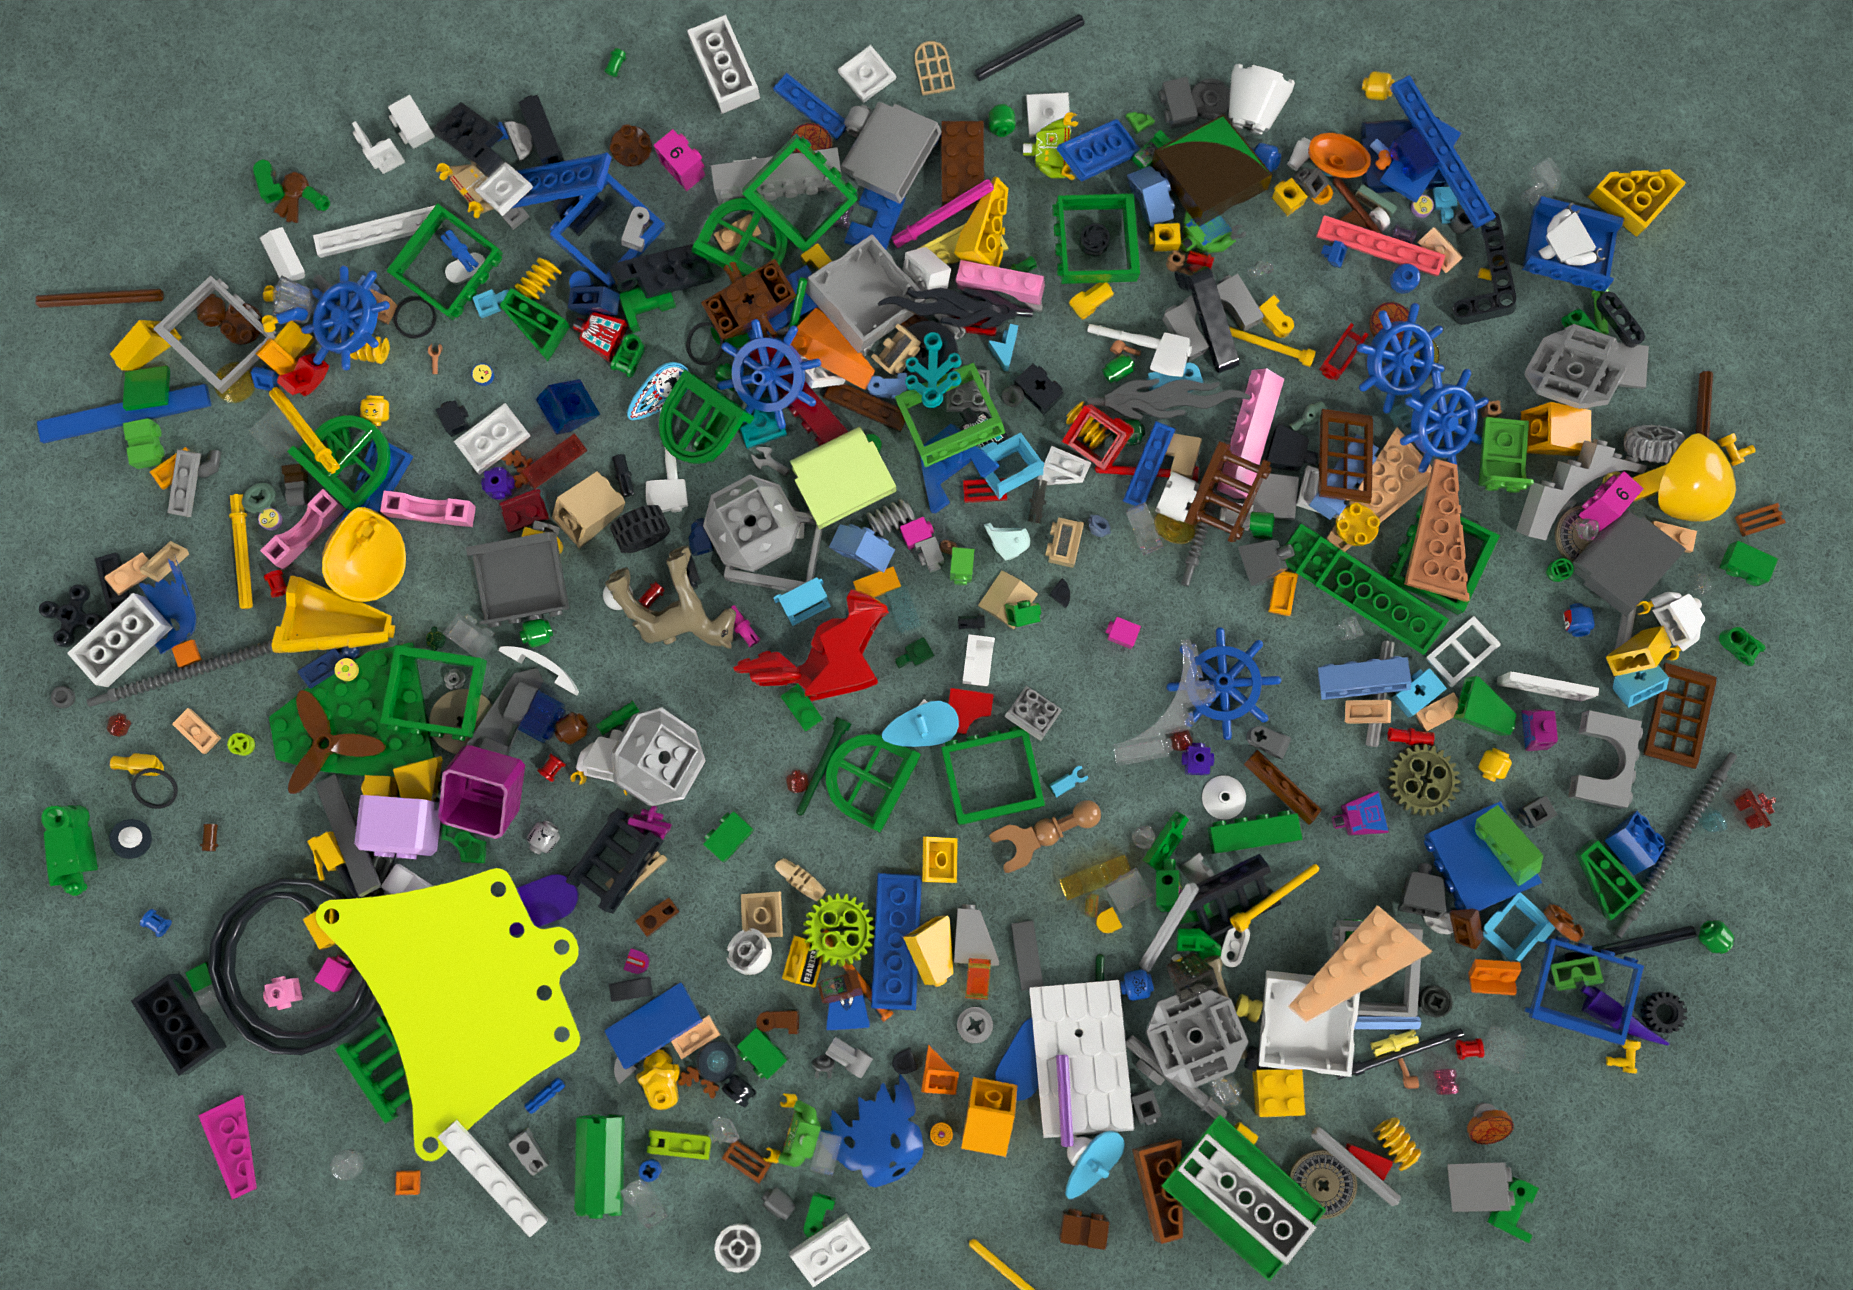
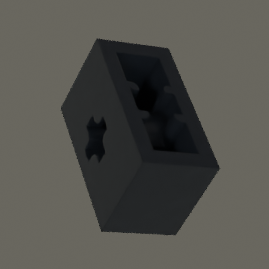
M1034 363L1014 382L1015 385H1018L1023 390L1024 396L1043 415L1063 395L1062 387L1056 381L1052 382L1047 377V372L1041 366L1037 367ZM1042 385L1044 386V389H1043V390H1042V389L1036 390V386H1038V387H1040V386H1042Z

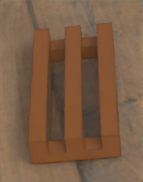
M1776 503L1736 516L1735 519L1742 537L1786 523L1785 519L1781 517L1783 515L1782 511L1778 510L1779 504ZM1773 510V514L1744 523L1742 521L1744 518ZM1772 518H1776L1777 520L1776 522L1766 524L1746 531L1745 527L1763 522Z
M735 1138L721 1158L758 1184L772 1164L765 1161L762 1156ZM737 1146L739 1149H741L742 1151H744L745 1153H747L748 1155H750L751 1157L765 1165L764 1169L756 1163H754L753 1161H751L750 1159H748L747 1157H745L744 1155H742L741 1153H739L738 1151H736L734 1147ZM732 1153L733 1155L741 1159L743 1162H745L746 1164L760 1172V1175L757 1176L754 1173H752L750 1170H748L747 1168H745L744 1166L730 1158L729 1154Z

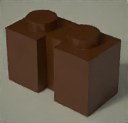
M1069 1208L1068 1212L1063 1211L1059 1241L1065 1244L1083 1245L1089 1248L1106 1250L1110 1222L1108 1218H1104L1105 1215L1102 1213L1091 1212V1216L1083 1215L1081 1210Z

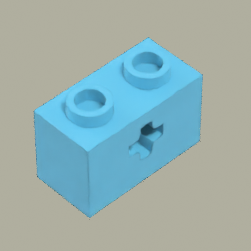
M1658 665L1656 668L1615 676L1613 690L1629 708L1667 690L1669 677Z
M1430 668L1425 671L1420 669L1411 676L1413 679L1411 681V690L1397 691L1391 697L1408 718L1414 716L1447 689ZM1419 687L1421 691L1418 695H1415L1414 692Z

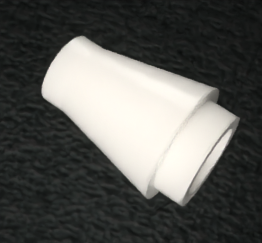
M1303 137L1301 141H1297L1291 158L1287 163L1295 171L1310 158L1308 147L1311 140Z

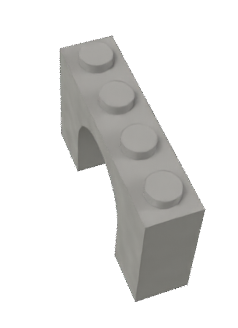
M1239 274L1233 277L1228 275L1221 279L1217 289L1222 305L1231 313L1240 330L1245 332L1261 323L1264 315ZM1192 295L1186 298L1183 304L1178 307L1173 305L1165 310L1162 319L1170 334L1190 339L1192 351L1190 357H1187V362L1203 355L1209 348L1196 325L1195 315L1197 310Z
M1590 710L1582 712L1579 734L1601 738L1611 743L1617 751L1619 763L1616 772L1607 780L1582 775L1572 776L1568 798L1619 809L1628 808L1633 798L1631 786L1636 778L1634 767L1640 753L1637 748L1643 734V728H1641L1642 721Z

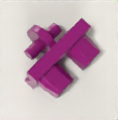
M651 806L650 810L642 809L641 815L634 813L628 821L629 825H632L642 834L647 829L663 840L672 824L662 821L664 814L657 813V806Z

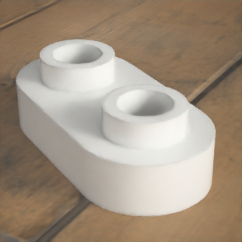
M1235 928L1226 931L1221 946V960L1225 966L1235 967L1241 963L1250 938L1248 928L1241 933V937L1238 939L1234 937ZM1229 951H1232L1234 953V958L1232 960H1229L1227 958V953Z

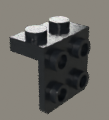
M580 196L554 200L553 208L560 221L564 219V214L570 206H576ZM596 196L568 228L580 237L607 208L606 203Z

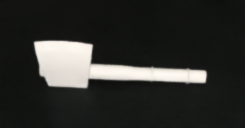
M1089 324L1088 326L1089 333L1157 349L1150 369L1165 375L1183 377L1187 357H1190L1192 351L1189 338L1164 332L1162 339L1127 333L1123 330L1119 331L1101 327V325Z
M665 448L667 480L646 481L647 505H659L662 512H680L683 507L688 506L686 483L684 479H678L676 458Z

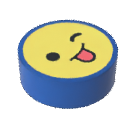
M481 363L473 368L471 375L478 385L487 386L492 383L494 371L489 365Z

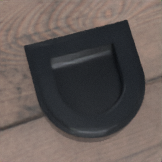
M910 1048L898 1052L894 1056L892 1065L897 1073L905 1075L918 1070Z

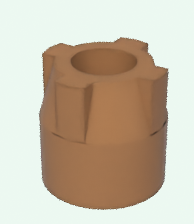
M1174 250L1167 258V268L1172 272L1180 270L1184 264L1185 256ZM1172 258H1177L1180 261L1174 262Z
M1499 400L1489 401L1487 405L1481 408V415L1484 418H1496L1502 412L1501 402ZM1490 406H1493L1496 411H1492Z

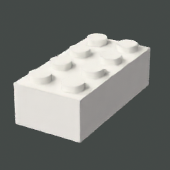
M726 15L687 30L690 43L722 114L760 98L757 84Z
M133 593L68 652V655L95 685L109 687L173 627L146 597Z

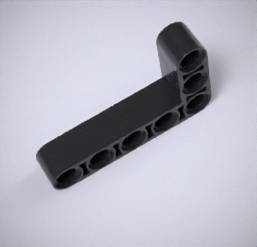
M1495 211L1493 213L1496 217L1492 221L1496 224L1492 227H1488L1485 224L1481 226L1493 293L1457 301L1453 306V318L1460 325L1510 315L1517 308L1516 292L1501 219ZM1492 241L1500 242V244L1497 246L1489 245V243ZM1497 260H1501L1504 262L1500 266H1496L1493 264ZM1500 280L1508 281V283L1504 286H1500L1497 284V282ZM1505 299L1512 301L1510 305L1505 306L1501 304ZM1483 304L1490 306L1488 310L1479 309ZM1461 309L1469 311L1466 315L1458 314V311Z
M1192 264L1175 271V279L1178 282L1179 288L1192 294L1202 330L1209 346L1210 356L1213 365L1216 366L1217 373H1222L1239 366L1237 351L1211 269L1203 265Z

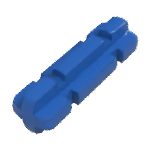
M560 1078L553 1080L550 1083L551 1085H547L534 1096V1099H530L524 1105L530 1114L537 1111L539 1106H543L556 1095V1092H560L565 1087L564 1082Z

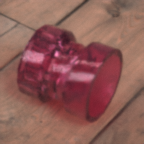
M1456 1069L1433 1071L1434 1078L1437 1080V1095L1460 1092L1459 1085L1455 1080L1457 1077Z

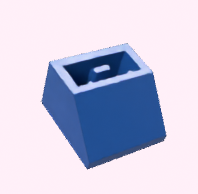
M1635 811L1614 828L1604 840L1633 876L1655 864L1666 846L1663 837L1652 829L1648 819L1638 811Z

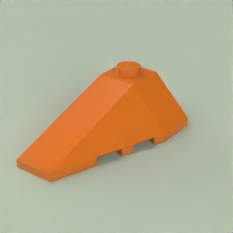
M816 307L797 326L798 332L790 345L808 360L820 359L821 367L862 389H866L875 370L862 353H858L823 311Z

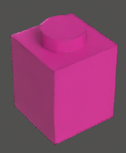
M924 517L900 526V532L908 550L915 548V543L932 538L931 534L934 533L930 521L926 522Z
M1116 617L1114 622H1109L1105 633L1109 634L1107 640L1132 649L1141 626Z
M340 955L328 957L314 981L332 992L340 991L354 967L349 965L350 961Z

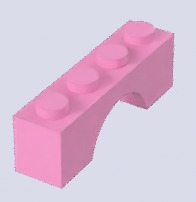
M963 260L960 262L956 277L958 289L969 288L972 290L1000 291L1012 295L1021 302L1037 305L1041 303L1045 287L1044 276Z
M322 489L307 504V511L303 518L287 532L275 535L260 551L274 565L285 570L346 508L329 492Z
M384 491L380 512L390 518L473 527L476 506L466 500L450 498L447 500H430L406 493Z

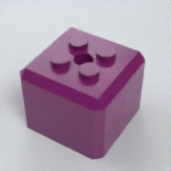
M466 745L462 747L443 772L439 820L445 825L494 839L502 837L520 810L525 764L521 759L475 746Z

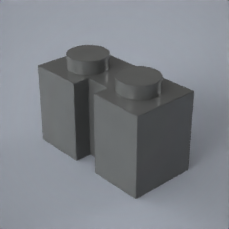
M1183 77L1163 82L1158 95L1160 103H1164V106H1166V110H1164L1165 122H1169L1171 129L1195 124L1198 114L1188 78Z

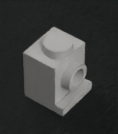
M935 536L915 543L916 552L921 550L918 556L922 566L926 565L929 572H935L942 568L941 565L944 564V558Z

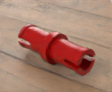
M1389 728L1387 732V740L1390 742H1403L1411 746L1414 744L1432 746L1434 744V732L1415 731L1414 728H1408V730Z

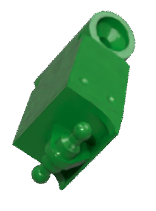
M81 805L50 806L43 811L41 816L42 823L46 828L44 841L50 886L61 885L65 893L78 896L88 887L84 883L83 872L98 870L92 830L88 826L89 811Z

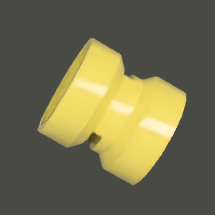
M1240 994L1235 1006L1237 1016H1247L1249 1021L1256 1023L1260 1017L1263 1002L1257 999L1252 1001L1248 996Z

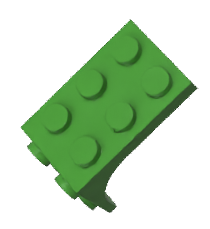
M1493 417L1484 418L1478 486H1484L1485 490L1489 491L1505 488L1507 489L1506 492L1519 493L1520 490H1526L1527 487L1534 484L1533 479L1526 478L1529 421Z

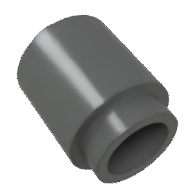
M777 1187L773 1190L769 1188L761 1198L764 1201L762 1206L778 1219L782 1218L784 1221L796 1207L792 1203L793 1200Z

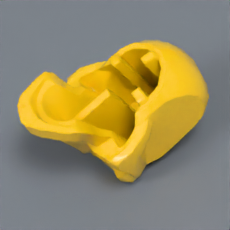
M658 1049L647 1056L643 1064L644 1070L636 1075L638 1083L644 1088L650 1107L655 1110L671 1108L677 1104L679 1099L676 1082L680 1073L679 1065L671 1064L673 1062L672 1057L662 1049Z

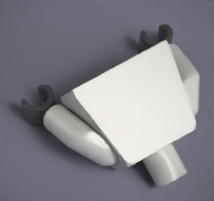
M1573 202L1553 217L1547 228L1546 240L1549 245L1538 251L1542 259L1549 260L1556 256L1560 263L1565 262L1567 265L1596 264L1606 259L1605 257L1600 258L1598 256V252L1603 249L1598 248L1595 250L1596 246L1577 215L1580 210L1573 211L1571 209L1574 205Z

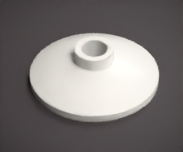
M1217 776L1205 785L1202 792V802L1206 811L1213 817L1231 819L1243 810L1246 794L1241 783L1235 778ZM1223 793L1229 795L1228 801L1222 800L1221 796Z

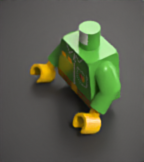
M784 1093L783 1095L786 1096L787 1102H780V1105L782 1107L794 1108L782 1153L773 1148H766V1150L771 1151V1155L768 1159H763L774 1164L779 1162L780 1164L799 1167L805 1161V1158H812L821 1126L817 1118V1112L812 1106L798 1100L795 1094Z

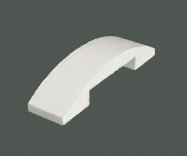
M503 646L499 648L498 651L521 664L525 657H528L559 675L554 683L574 695H578L579 691L568 674L546 657L519 647Z

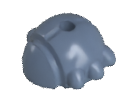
M1090 515L1088 519L1089 530L1093 535L1104 537L1111 534V527L1106 519L1098 515Z

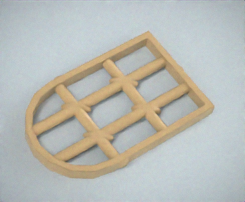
M935 41L921 44L915 53V65L922 95L955 89L949 56L945 47ZM926 45H933L935 54L933 58H927ZM936 46H939L945 55L938 56ZM922 48L924 58L917 60V54ZM946 58L949 71L942 72L940 59ZM936 60L938 72L931 75L928 63ZM925 63L927 76L921 77L918 64ZM945 75H950L951 87L945 88L943 79ZM940 77L941 89L934 90L933 78ZM929 79L931 91L924 92L922 80Z

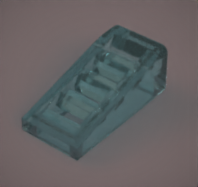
M1396 395L1394 402L1400 400L1402 404L1392 407L1391 412L1388 414L1395 427H1398L1406 436L1412 433L1411 426L1407 428L1405 425L1411 422L1414 409L1406 405V397L1404 395ZM1404 407L1406 411L1400 414L1396 413L1397 410ZM1406 415L1409 416V418L1404 421L1400 419Z

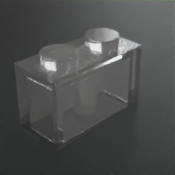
M458 613L443 632V635L474 657L485 659L498 641L493 637L495 633L486 626L482 629L476 625L477 620L469 614H466L464 617Z

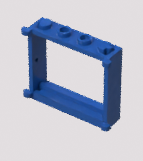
M1556 936L1555 939L1543 941L1542 943L1547 944L1532 1005L1531 1008L1525 1007L1524 1012L1529 1013V1018L1618 1045H1624L1644 965L1637 964L1638 960L1624 956V959L1614 957L1615 953L1603 949H1601L1600 953L1593 951L1592 946L1578 943V946L1569 944V939ZM1555 946L1591 957L1597 956L1598 959L1633 969L1618 1029L1540 1006Z

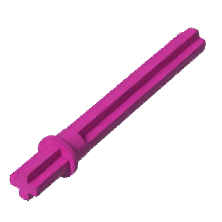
M986 179L910 226L908 224L906 229L892 237L894 244L899 248L913 239L917 240V237L992 192L994 190L992 182Z

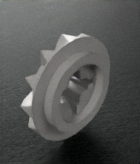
M970 1007L965 1009L957 1021L958 1032L967 1042L981 1043L992 1032V1018L982 1008ZM970 1016L975 1021L984 1020L979 1025L980 1034L975 1029L966 1030L971 1025Z

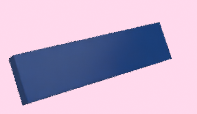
M786 73L773 87L777 94L812 122L825 128L836 141L846 131L845 119Z
M1155 421L1123 502L1143 509L1176 429Z

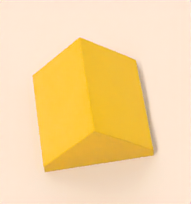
M923 837L922 882L957 883V838Z

